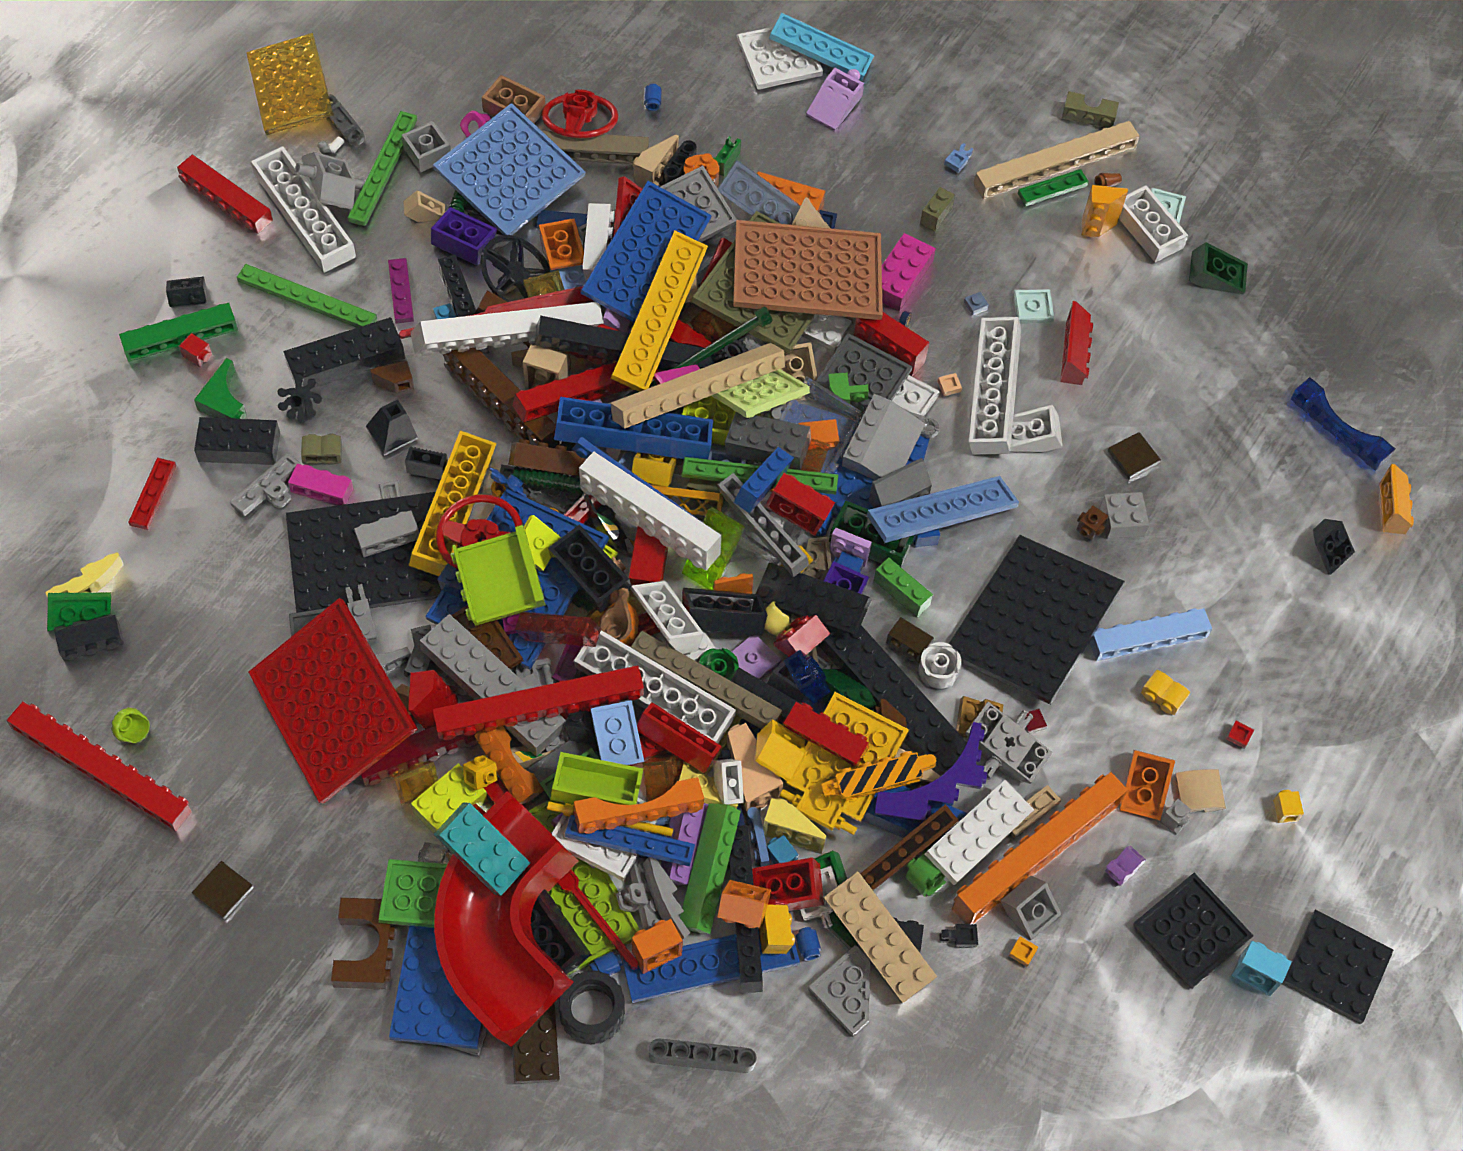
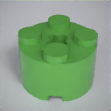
M928 846L918 859L913 858L907 865L909 870L906 874V879L924 897H926V894L928 896L934 894L946 883L944 880L946 876L925 855L932 846Z

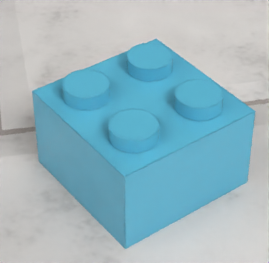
M1251 941L1241 953L1231 976L1271 996L1283 983L1292 961L1288 960L1281 953L1267 949L1260 942Z

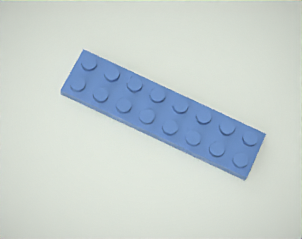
M1001 476L870 509L867 512V517L883 541L887 543L1017 508L1019 501Z

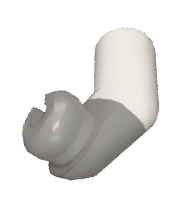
M338 136L331 144H327L326 141H320L317 147L323 154L334 153L344 144V140Z

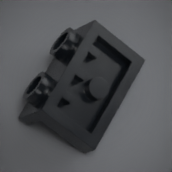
M204 276L167 280L166 295L169 307L206 303Z

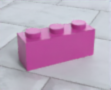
M297 464L288 481L290 492L335 506L347 504L354 490L352 480L344 475L338 476L327 470L314 469L310 465Z

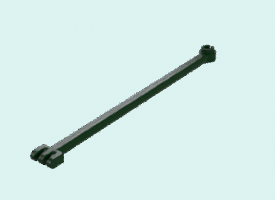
M767 307L754 312L756 315L754 318L672 369L698 364L760 324L762 327H765L773 321ZM655 379L651 381L649 388L657 386Z

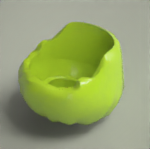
M130 707L117 712L111 723L113 735L121 742L139 743L145 739L150 729L147 717L140 710Z

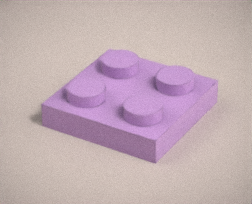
M835 528L832 533L830 553L839 558L842 551L863 559V566L865 567L872 542Z

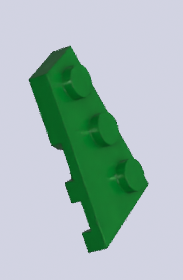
M111 592L48 593L47 632L54 630L58 626L65 625L66 627L73 625V622L83 619L87 621L111 614Z

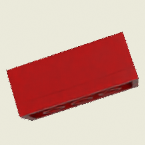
M637 526L629 573L631 586L663 581L668 547L664 546L656 537L646 534L644 529ZM630 590L629 597L637 598L632 590Z

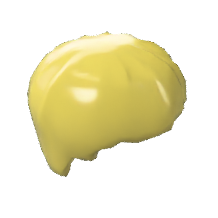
M775 601L765 608L768 616L764 629L767 632L777 636L781 631H787L792 627L789 622V616L775 606Z

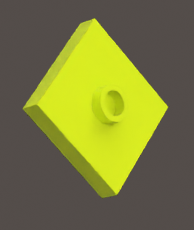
M530 515L524 525L535 567L539 571H544L551 559L548 548L562 537L536 516Z

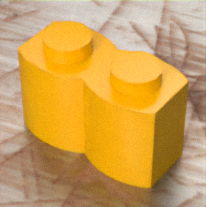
M1156 670L1143 686L1141 693L1147 701L1157 703L1165 713L1175 715L1187 700L1190 691L1180 683L1173 681L1165 673Z

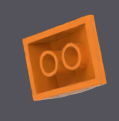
M575 218L539 225L540 241L550 270L583 265L584 251Z
M1133 750L1125 783L1128 791L1121 802L1120 810L1161 821L1175 760Z

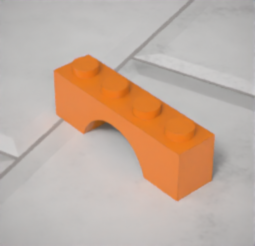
M499 726L492 731L481 730L474 735L486 756L496 762V772L509 793L521 804L532 801L544 791L534 773L525 770L514 758L510 749L512 738L504 726Z

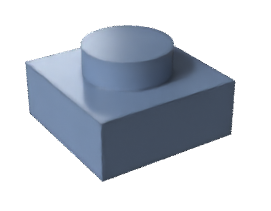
M981 292L964 298V303L972 315L989 308V304Z

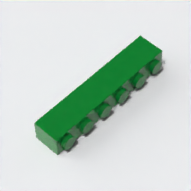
M225 303L208 309H201L194 313L184 314L173 319L163 320L152 325H146L138 329L128 330L119 334L127 360L131 362L179 348L180 344L191 333L202 340H207L238 331L230 303Z

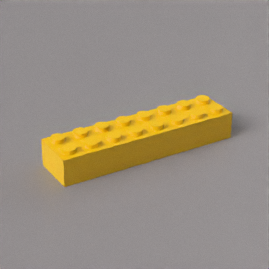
M460 430L411 554L409 566L440 576L447 562L442 558L437 548L436 530L444 512L455 502L465 497L479 494L497 443ZM475 503L459 509L452 515L449 521L467 525ZM444 538L446 549L451 555L454 552L452 545H456L457 548L459 545Z

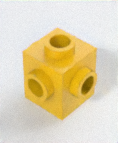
M481 755L463 764L464 783L479 790L497 781L496 762Z

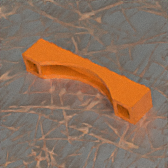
M696 777L677 781L662 796L642 804L619 805L602 801L596 797L574 801L573 813L579 834H590L605 828L610 830L621 825H634L646 820L655 821L661 817H675L686 812L696 813L703 809L705 799L699 779Z

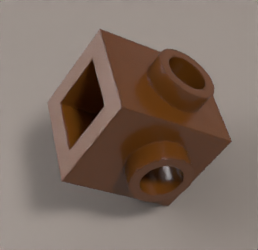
M1093 505L1086 513H1081L1077 519L1079 524L1076 530L1082 536L1093 540L1096 535L1100 536L1104 532L1109 516Z

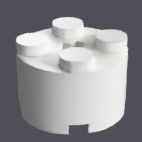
M936 642L929 645L923 651L918 667L922 683L925 686L937 689L952 686L960 670L961 656L948 643Z

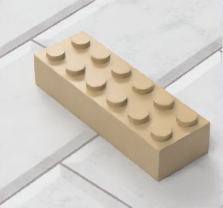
M856 872L824 897L825 901L902 1003L937 978V975L859 872Z

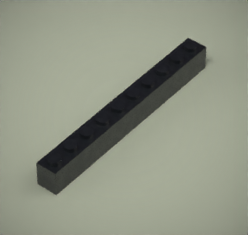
M540 315L536 325L535 345L618 362L630 333ZM668 341L656 370H670L704 348ZM712 354L696 365L702 369L719 361H715L714 358L716 356Z

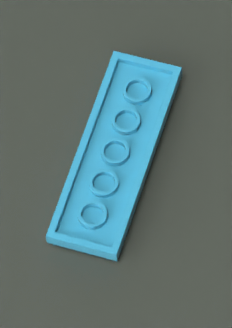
M781 13L769 36V39L832 68H837L846 74L849 70L856 69L860 72L859 80L863 81L874 57L869 52Z

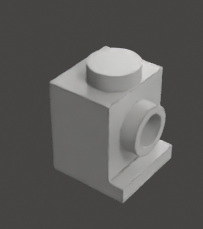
M1177 799L1165 812L1160 822L1176 835L1189 821L1187 815L1191 809Z

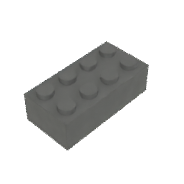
M736 412L725 440L726 454L764 463L779 447L794 457L789 468L801 470L811 442L810 426L757 415L746 418Z

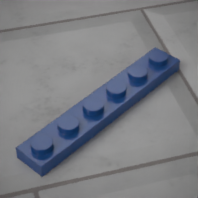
M570 815L565 832L566 838L689 867L695 848L693 843L621 826L610 830L606 828L596 830L590 834H579L574 815Z

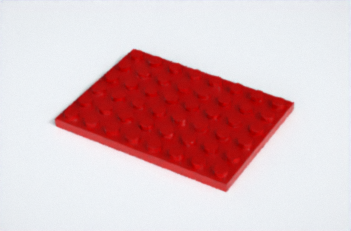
M338 598L248 671L319 803H326L418 730L343 599Z

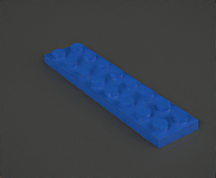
M758 929L762 973L800 965L795 942L787 954H762ZM736 934L682 946V956L645 974L642 973L639 965L637 969H631L626 961L622 960L632 1003L740 979Z

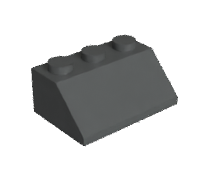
M920 458L873 481L869 497L872 507L878 508L930 494L932 484L924 460Z

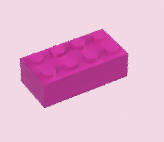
M905 233L902 235L882 264L883 304L898 311L902 309L932 264L936 248Z

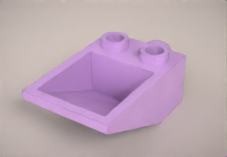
M834 68L825 79L806 116L836 131L863 96L864 83L859 81L860 72L856 69H851L846 74Z

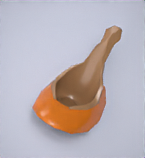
M621 588L619 589V596L616 602L602 613L596 627L631 647L638 634L639 618L635 608L627 603L628 589Z

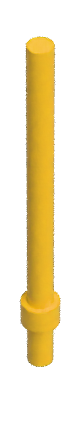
M548 802L547 810L560 812L568 817L574 815L573 804L566 803L563 805ZM638 822L634 825H621L672 837L673 828L646 822Z

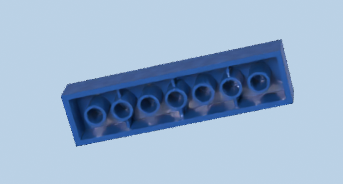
M560 397L554 440L577 443L583 437L594 446L681 459L690 457L708 460L712 442L713 419L664 413L623 428L613 421L611 404Z

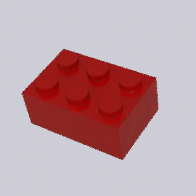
M783 473L764 507L815 536L835 502L828 496L818 493L811 486L801 483L794 476Z
M813 857L752 868L754 886L771 889L768 905H788V911L824 905L820 863Z

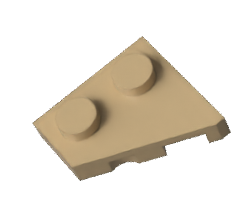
M805 197L792 225L830 228L822 219L818 210L814 208L810 199Z

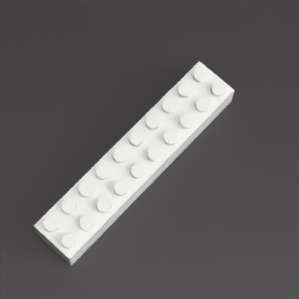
M593 302L420 321L410 333L415 354L428 356L432 355L433 352L446 354L450 353L451 350L457 349L458 352H464L476 347V350H481L491 345H494V348H498L509 343L512 346L520 345L526 341L533 344L535 343L536 325L540 315L591 326H598L604 324L600 304Z

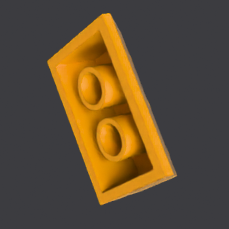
M1092 185L1082 217L1081 235L1100 237L1115 227L1118 223L1128 189Z
M1391 464L1379 483L1382 529L1386 533L1406 534L1414 523V518L1411 516L1412 500H1410L1409 496L1411 484L1408 483V475L1397 465Z

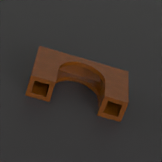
M340 898L338 915L340 924L367 926L374 929L379 934V944L376 951L366 959L359 961L333 960L331 982L334 988L386 989L387 982L391 981V969H388L389 961L393 960V948H390L391 940H395V927H392L393 924L379 923L382 899Z

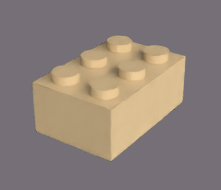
M531 344L523 360L525 390L534 388L537 385L551 383L554 380L567 378V355L560 351H553Z

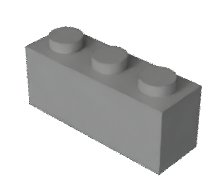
M411 510L354 528L363 557L416 541L419 536V530Z

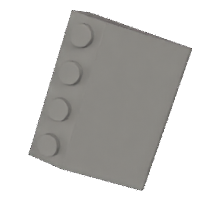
M874 394L843 455L842 466L874 480L906 466L925 423L893 401Z

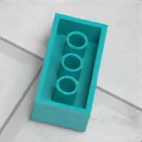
M463 802L433 834L496 895L501 896L530 864L471 803Z

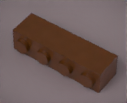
M518 439V442H512L508 465L580 477L579 467L586 459L579 457L574 450L573 452L566 451L567 447L555 445L554 449L548 448L547 443L537 442V445H531L529 440Z

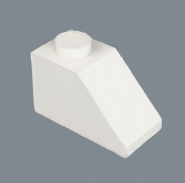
M736 759L713 761L714 783L722 804L744 803L741 761Z

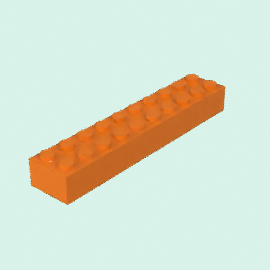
M1112 772L1106 776L1102 774L1095 780L1093 787L1087 786L1080 792L1078 799L1072 798L1068 801L1063 811L1053 813L1048 823L1038 825L1033 835L1023 837L1019 841L1020 845L1017 848L1011 847L1004 853L1002 860L993 861L988 866L989 870L984 874L980 872L972 879V884L962 886L957 891L958 895L954 898L955 902L952 910L965 924L976 923L1029 876H1034L1119 807L1128 789Z

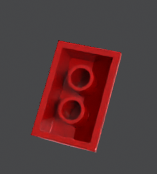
M435 670L412 672L410 675L408 711L425 729L436 725L433 709L458 704L457 695L454 694Z

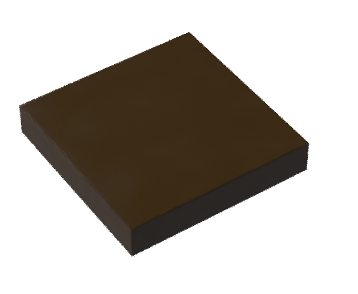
M1140 432L1108 448L1110 455L1129 479L1161 462L1159 456Z
M220 861L192 891V894L225 920L254 886L223 861Z

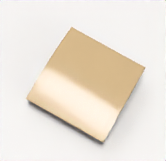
M1205 769L1176 773L1180 799L1191 809L1190 812L1205 810L1206 813L1226 809L1219 770Z

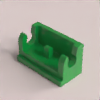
M728 136L724 146L714 158L719 165V175L724 176L740 154L741 140L738 138L733 144L730 141L731 137Z

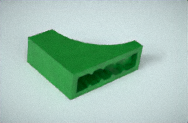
M226 358L196 396L194 401L197 410L213 418H246L244 405L237 401L230 393V382L236 372L232 360Z

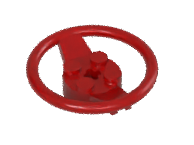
M576 89L575 93L568 94L567 92L550 100L544 106L541 114L543 123L554 133L570 138H592L603 135L613 129L618 121V111L610 101L583 89ZM562 102L564 118L566 119L565 129L552 123L548 116L549 111ZM597 103L605 106L611 112V120L605 126L591 131H581L584 123L591 122L592 118L597 114Z
M472 495L451 505L442 515L436 530L437 548L442 558L448 564L458 569L457 564H453L452 557L446 549L444 538L464 547L478 543V540L481 538H485L482 539L484 541L512 533L499 531L496 523L486 519H471L467 525L449 521L455 512L469 504L479 502L491 503L507 511L513 519L515 527L523 525L518 512L511 504L492 495Z

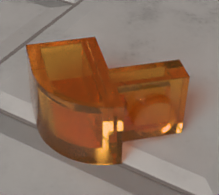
M811 439L801 470L821 473L830 444Z

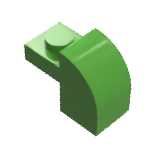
M848 372L829 374V393L835 404L840 407L850 408V401L862 402L868 400V385L849 386Z

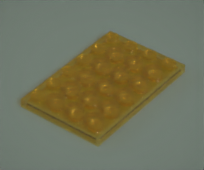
M313 33L246 52L266 135L334 115Z

